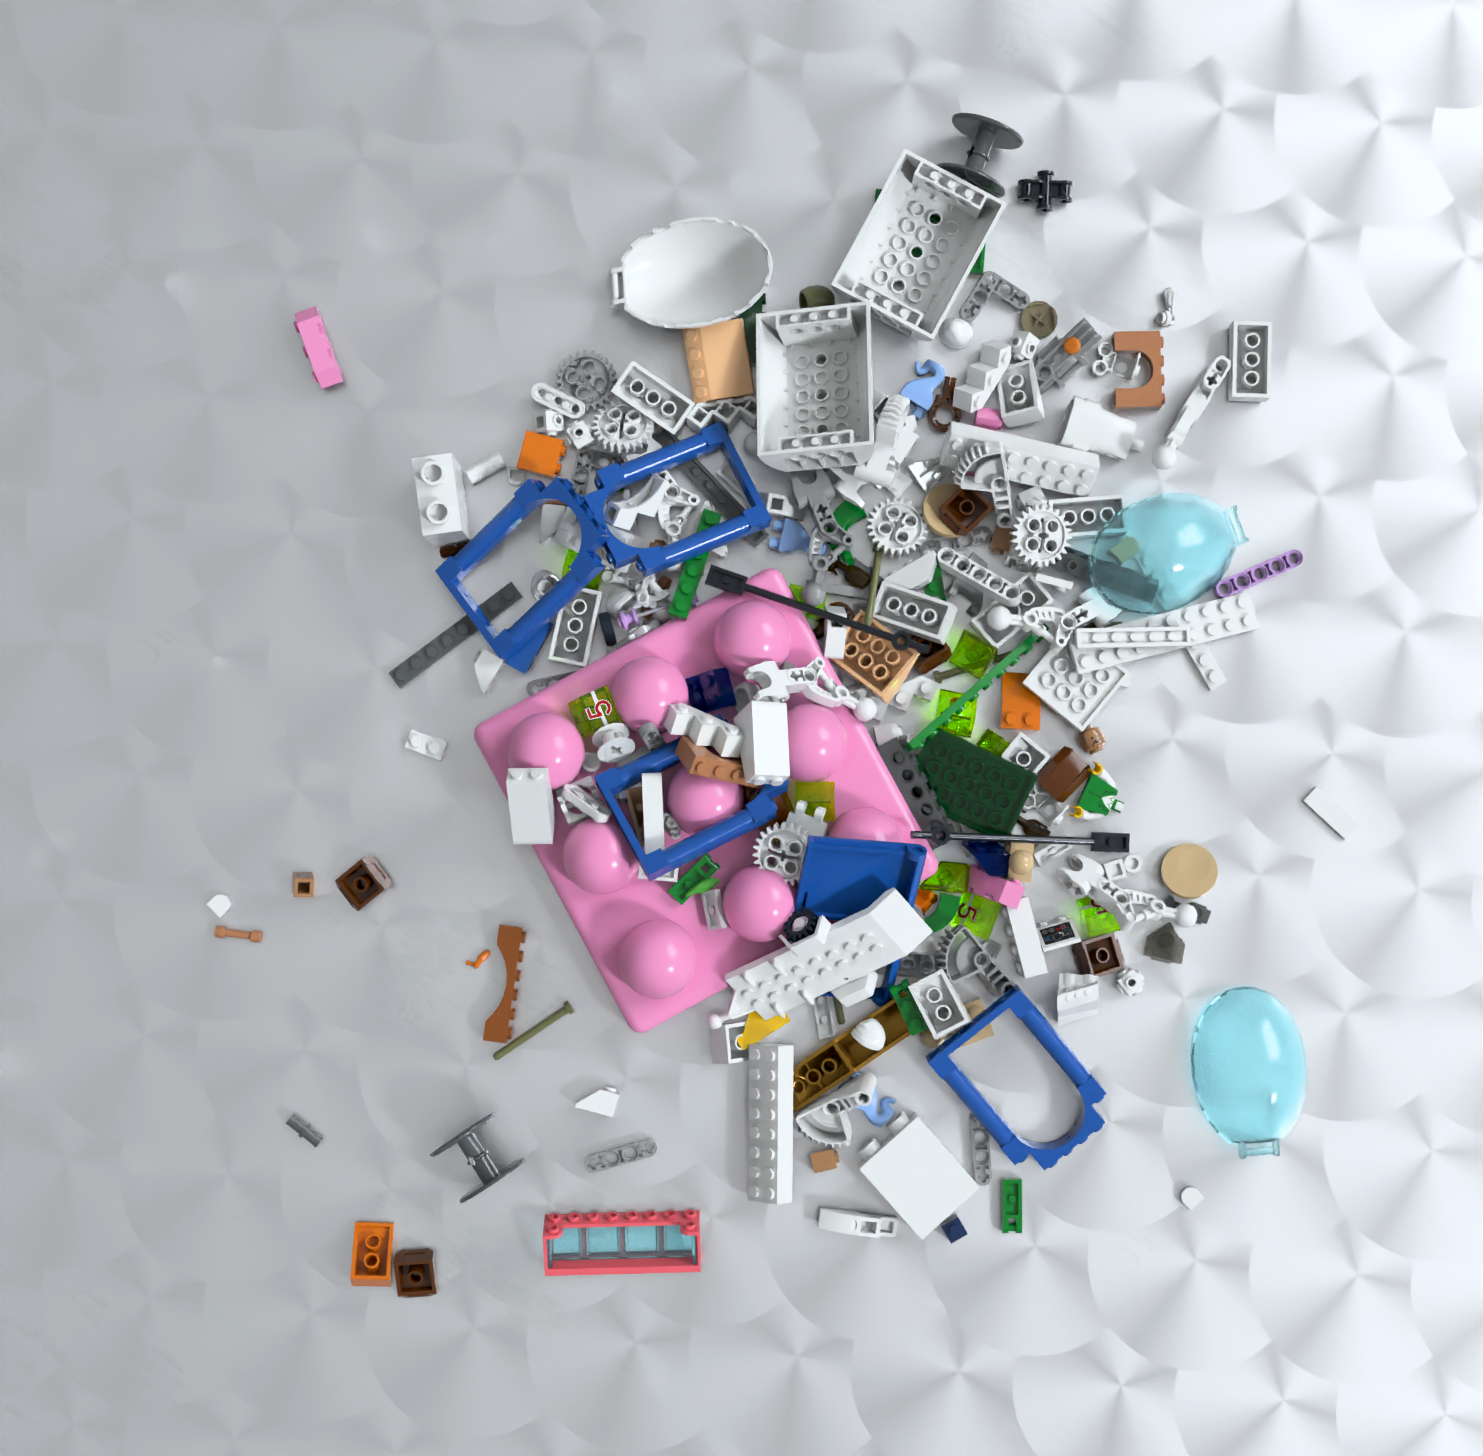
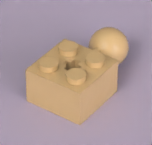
M1007 842L1006 846L1003 845L1002 857H1005V865H1001V875L1004 876L1005 880L1010 881L1013 878L1020 882L1031 883L1034 865V844Z
M980 997L963 1002L971 1020L985 1010ZM989 1023L960 1047L993 1036L994 1032L991 1024ZM961 1028L938 1040H935L930 1029H927L920 1033V1039L926 1047L937 1048L944 1042L945 1037L955 1034Z

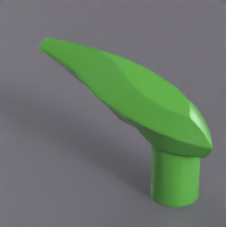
M713 877L698 882L685 894L686 898L693 894L709 891L720 880Z

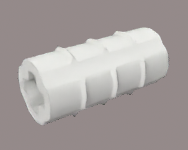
M497 451L465 469V472L474 485L506 465Z

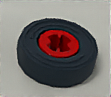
M608 612L600 613L599 621L606 645H616L617 641Z

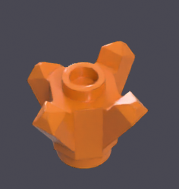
M918 888L915 904L921 908L923 915H925V912L929 910L932 904L938 901V898L932 890Z

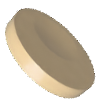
M947 483L934 487L927 494L922 505V515L926 525L934 533L946 538L961 536L955 535L940 519L938 510L961 487L956 484Z
M1181 844L1172 848L1165 855L1161 865V878L1165 887L1172 894L1184 899H1196L1206 895L1215 885L1218 876V867L1213 855L1202 846L1196 844Z

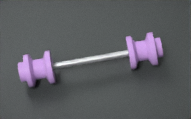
M696 593L692 602L693 607H696V602H699ZM671 603L636 614L634 607L627 614L621 611L619 612L620 616L616 617L619 627H624L625 630H628V625L634 623L636 626H640L639 617L669 608Z

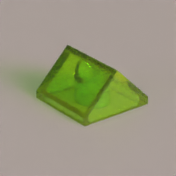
M964 629L949 662L980 680L987 674L997 659L998 648Z
M835 781L796 782L795 809L797 802L803 800L808 802L804 814L809 815L811 813V816L814 817L816 808L820 806L826 808L823 821L836 820Z
M940 861L936 873L925 879L919 887L924 890L968 894L970 865L968 863Z

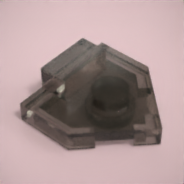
M1169 922L1146 937L1143 956L1151 957L1152 960L1181 964L1185 943L1179 938L1174 927Z

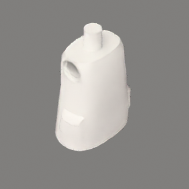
M1074 395L1066 409L1058 434L1057 445L1102 454L1118 460H1125L1130 448L1141 452L1145 441L1134 437L1135 422L1121 418L1101 408L1098 402Z

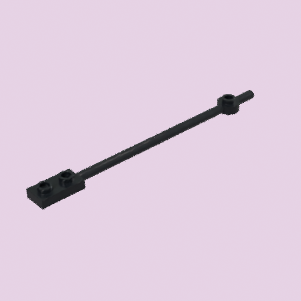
M712 564L705 581L706 585L741 597L743 591L877 636L891 641L893 648L897 651H905L911 648L928 654L930 650L929 646L912 641L911 636L906 631H897L895 634L747 584L748 577ZM903 639L905 643L900 645L897 640Z
M934 826L930 831H911L910 833L911 839H929L932 844L939 846L945 845L949 840L1091 845V851L1129 853L1130 833L1091 832V838L958 833L949 832L944 826ZM937 832L940 833V838H939V839L936 838V833H937Z

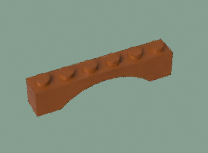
M499 925L497 946L502 952L505 961L507 981L504 996L499 1006L485 1021L484 1041L507 1043L508 1039L512 1038L513 1028H510V1021L515 1018L516 1009L512 1007L513 1001H517L518 989H515L516 981L519 982L521 970H518L519 962L522 963L524 951H521V945L526 941L527 932H523L524 927Z

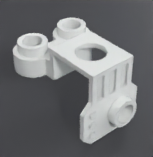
M1102 342L1098 346L1097 354L1102 360L1095 361L1091 367V371L1095 376H1102L1106 371L1109 374L1128 380L1138 376L1140 370L1138 362L1141 353H1138L1136 359L1132 361L1117 356L1109 342ZM1106 348L1108 350V353L1103 354L1101 352V349ZM1119 362L1126 363V372L1120 373L1117 371L1116 366ZM1096 366H1100L1102 371L1097 372Z
M1036 781L1033 787L1035 794H1029L1028 797L1032 803L1030 805L1025 804L1023 808L1031 809L1034 807L1050 822V827L1053 824L1057 826L1064 817L1062 815L1069 809V805L1063 809L1050 797L1051 795L1046 790H1038L1037 787L1040 784ZM1046 806H1055V815H1047L1045 813Z

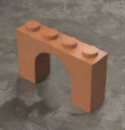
M1120 331L1112 334L1113 352L1135 355L1141 353L1140 356L1148 363L1150 368V378L1146 385L1139 388H1116L1113 391V411L1159 410L1165 404V394L1162 393L1165 378L1164 374H1161V367L1164 366V356L1161 355L1164 339L1160 337V331Z
M681 735L675 753L689 774L760 789L761 785L746 783L740 754L739 757H730L727 760L714 755L705 746L695 745L689 736Z

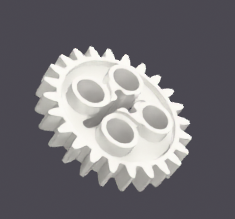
M618 400L616 405L614 402H611L610 407L604 405V410L599 409V415H594L595 420L592 421L594 439L598 440V445L603 444L604 449L610 447V452H613L615 449H617L618 454L622 450H625L627 454L629 449L635 452L636 446L642 449V443L648 444V438L652 439L654 422L626 402L622 404L621 400ZM624 414H626V415H625V423H624V426H623V416H624ZM623 429V438L620 439V438H621V430Z
M894 497L893 502L887 498L886 504L880 501L879 507L874 506V512L869 513L870 518L867 519L866 523L869 525L866 531L870 532L868 538H874L871 545L878 544L876 550L884 549L883 555L890 552V557H893L894 553H897L898 558L901 557L902 553L908 557L909 550L914 554L916 548L920 549L921 543H925L926 538L924 536L928 534V531L925 529H928V526L924 523L922 510L917 511L918 504L912 507L911 500L906 504L904 503V498L898 502L897 498ZM894 513L897 517L892 518L888 514ZM905 514V517L903 518L901 526L898 528L893 541H890L889 539L891 538L894 528H896L901 515ZM910 521L914 526H908L906 522ZM887 529L889 533L885 534L882 533L880 530ZM898 537H903L906 541L901 542L898 540Z
M1035 504L1032 508L1026 507V512L1020 511L1021 518H1014L1017 524H1011L1015 531L1009 532L1010 535L1014 536V539H1011L1010 542L1016 544L1012 548V550H1018L1016 556L1020 557L1023 555L1022 562L1028 561V565L1031 566L1035 563L1036 567H1041V564L1047 567L1049 563L1055 564V559H1062L1060 553H1067L1064 547H1070L1066 540L1072 539L1071 536L1067 535V532H1070L1071 529L1065 527L1069 523V521H1063L1065 515L1061 514L1058 516L1059 509H1055L1052 512L1053 506L1046 508L1045 504H1041L1040 507ZM1031 520H1033L1035 523V528L1033 530H1031L1029 527V523ZM1049 522H1052L1053 524V530L1051 532L1048 530L1047 527ZM1038 533L1043 534V538L1038 537ZM1030 539L1034 544L1031 550L1028 548V541ZM1048 541H1050L1052 544V548L1050 551H1048L1046 548V543Z
M783 822L781 827L778 823H775L774 829L769 825L766 828L767 832L763 830L760 833L762 837L756 838L759 844H755L753 848L758 851L754 852L752 856L758 857V859L754 861V864H760L758 869L765 870L767 868L779 873L785 878L783 880L786 883L790 881L793 886L796 884V880L799 881L808 839L805 836L808 831L806 830L801 833V826L794 829V823H791L788 827L786 822ZM773 839H780L781 846H776ZM793 843L799 844V852L793 849ZM782 851H786L785 853L786 855H788L786 858L784 857V854L781 853ZM769 857H774L777 860V865H772ZM788 862H793L796 865V870H791L788 867Z

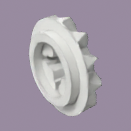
M663 812L665 833L672 839H678L681 837L679 825L669 813Z

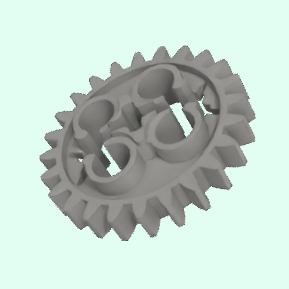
M586 350L583 351V355L576 351V357L569 354L570 361L563 359L565 366H558L562 372L556 373V376L560 379L555 380L556 384L561 385L556 389L581 400L587 412H589L590 407H593L594 411H596V405L598 404L603 408V401L609 403L608 396L614 397L611 389L615 385L612 383L617 382V378L612 377L616 374V371L610 370L613 364L606 365L608 358L606 357L601 360V353L594 356V350L591 351L590 355H587ZM579 360H581L580 364L586 379H589L593 389H595L594 384L597 380L605 382L603 387L597 388V393L603 396H596L593 402L590 389L586 383H583V378L579 372L577 373L578 380L576 382L568 380L571 374H576L575 368L569 366H577ZM587 364L594 365V370L591 372H586L584 368ZM581 390L589 392L586 398L578 396Z

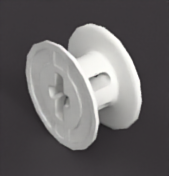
M611 723L599 728L594 733L592 742L596 747H599L597 756L601 761L614 763L632 754L635 749V743L632 739L628 738L630 729L627 725Z

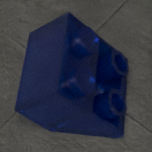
M726 668L712 669L685 679L691 707L708 714L737 705L730 676Z
M962 841V846L972 859L989 876H1008L1011 854L999 842Z

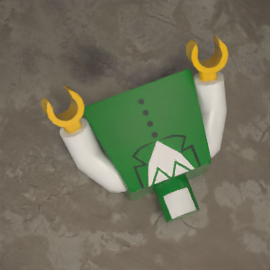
M1094 761L1092 763L1095 764V768L1093 770L1088 768V771L1093 774L1088 777L1076 805L1071 806L1075 809L1074 814L1069 813L1071 817L1087 821L1101 819L1103 815H1108L1110 809L1120 813L1124 807V802L1115 799L1118 790L1115 789L1116 784L1102 768V765Z

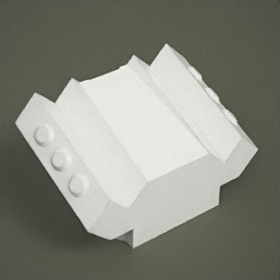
M907 415L894 451L896 470L899 469L919 438V435L913 432L917 426L915 415Z
M1072 973L1059 974L1057 995L1058 1026L1098 1014L1099 976Z

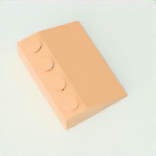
M742 318L727 320L706 327L682 329L695 404L700 402H717L716 400L728 398L736 399L755 394Z
M860 610L853 620L864 624L865 612ZM872 618L871 627L892 633ZM847 626L843 659H828L864 688L888 704L902 686L920 653L911 648L905 651H897L893 648L891 641ZM902 639L897 640L900 645L905 643Z

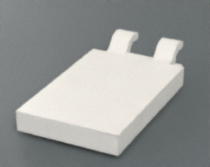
M798 801L795 812L790 811L788 814L787 827L791 823H794V829L801 826V833L806 830L808 831L805 836L806 838H808V835L824 836L828 823L822 822L826 808L818 806L814 817L804 814L808 802ZM793 843V849L799 852V844ZM782 851L781 853H783L784 857L786 858L788 856L785 853L786 851ZM788 862V867L791 870H796V865L793 862Z

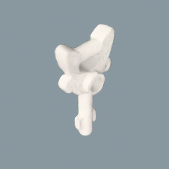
M655 574L644 578L642 584L635 586L637 601L626 611L623 610L622 612L624 614L630 613L633 607L636 612L641 606L652 609L657 608L659 605L658 601L668 598L671 593L660 588L655 582ZM649 586L656 593V596L650 595Z
M655 619L638 629L634 627L627 631L628 636L607 649L606 653L609 654L660 626L658 620Z

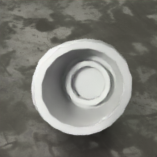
M952 317L942 322L939 328V337L948 347L964 348L972 340L973 329L967 321L958 317Z
M548 570L536 572L531 581L532 596L538 601L560 580L559 577Z
M623 587L612 589L606 602L609 615L617 619L616 617H618L619 612L626 611L637 601L636 593Z
M742 682L735 688L733 704L738 713L750 701H754L753 696L758 691H761L759 686L750 682Z
M874 1018L861 1021L851 1031V1035L868 1049L878 1051L884 1047L885 1031L882 1025Z

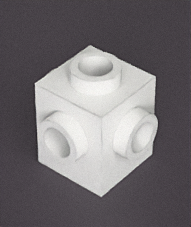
M1015 330L1009 343L1012 346V358L1021 362L1023 359H1032L1040 340L1030 332Z
M549 408L533 414L535 433L555 437L557 433L564 431L562 413L555 412V410Z
M576 420L568 425L569 428L566 429L568 435L565 437L571 446H576L578 451L595 443L591 435L593 432L589 423L585 425L583 420L580 422Z
M1124 968L1117 974L1118 977L1114 979L1117 983L1116 988L1122 995L1136 996L1143 990L1141 987L1145 985L1142 981L1144 979L1142 974L1137 969L1134 971L1132 968ZM1130 979H1133L1135 982L1132 986L1128 984Z

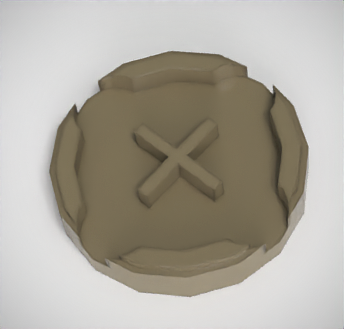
M1034 301L1022 310L1019 324L1022 331L1030 332L1038 339H1043L1054 332L1058 316L1055 309L1048 303Z

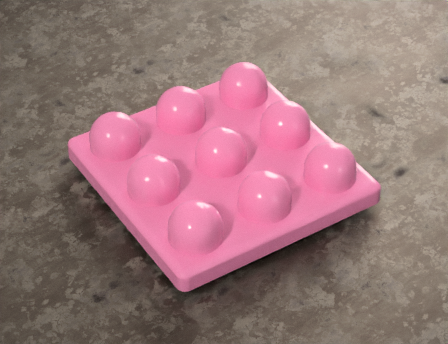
M765 569L747 580V584L796 600L784 577L776 569ZM726 591L691 609L686 621L679 618L670 620L481 722L474 731V739L507 801L506 781L508 768H548L556 810L553 844L531 845L628 1026L638 1033H643L729 987L730 985L725 981V974L785 947V943L778 936L782 934L785 939L787 938L784 927H786L784 923L788 922V918L792 917V913L795 912L798 881L796 880V884L792 886L790 881L786 883L783 880L785 878L779 873L767 868L765 870L758 869L760 864H754L758 857L752 856V854L758 850L754 849L753 846L759 844L756 838L762 837L758 827L708 852L711 856L710 859L721 866L710 877L720 880L710 890L720 889L723 912L727 923L726 928L708 931L701 893L693 894L681 905L668 892L676 882L660 880L649 882L648 879H639L638 871L640 864L614 816L611 814L608 822L597 823L590 817L569 826L555 790L564 787L565 784H572L591 775L603 805L609 808L595 783L594 776L615 767L617 762L606 763L602 761L600 769L596 772H588L582 767L585 760V752L597 753L599 747L593 744L592 737L599 728L605 726L601 717L589 720L585 709L590 708L592 715L596 714L594 709L595 702L590 693L592 691L595 692L598 701L607 700L611 704L612 710H610L611 713L609 715L605 712L607 706L604 704L600 705L608 724L623 723L629 727L630 735L628 738L634 741L635 749L633 752L646 745L638 730L648 722L655 724L666 744L681 737V735L670 734L663 725L670 704L684 703L714 717L721 714L724 720L727 719L730 724L734 725L733 718L738 714L733 704L734 690L742 682L754 683L762 690L758 682L748 680L743 672L747 668L765 661H775L778 669L781 670L785 661L794 664L793 668H802L809 665L816 657H821L825 661L823 671L830 679L833 678L838 686H842L828 658H824V651L801 610L743 591L742 597ZM818 677L817 685L826 691L823 687V681ZM802 692L789 693L790 698L783 703L787 705L790 767L787 793L794 812L797 802H800V800L808 802L804 814L809 815L811 813L812 817H814L818 806L826 808L822 822L828 823L824 837L922 845L927 849V855L920 882L933 876L938 869V860L927 839H911V831L922 830L863 722L854 716L853 709L843 704L839 707L831 708L810 700ZM713 746L707 749L714 755L721 757ZM682 762L661 772L663 812L669 813L681 830V837L676 840L669 837L664 831L665 848L744 808L745 791L743 785L689 774ZM764 784L760 786V789L755 788V792H752V795L761 791ZM580 787L581 789H583V790H584L585 792H587L588 794H591V793H592L591 790H589V789H587V788ZM616 799L637 837L629 804L621 805L620 799ZM577 808L569 810L574 814H582ZM702 856L680 866L678 868L677 881ZM769 857V861L772 865L774 864L775 858ZM705 864L701 867L705 873L709 870ZM827 919L831 924H834V923L840 921V920H829V919Z

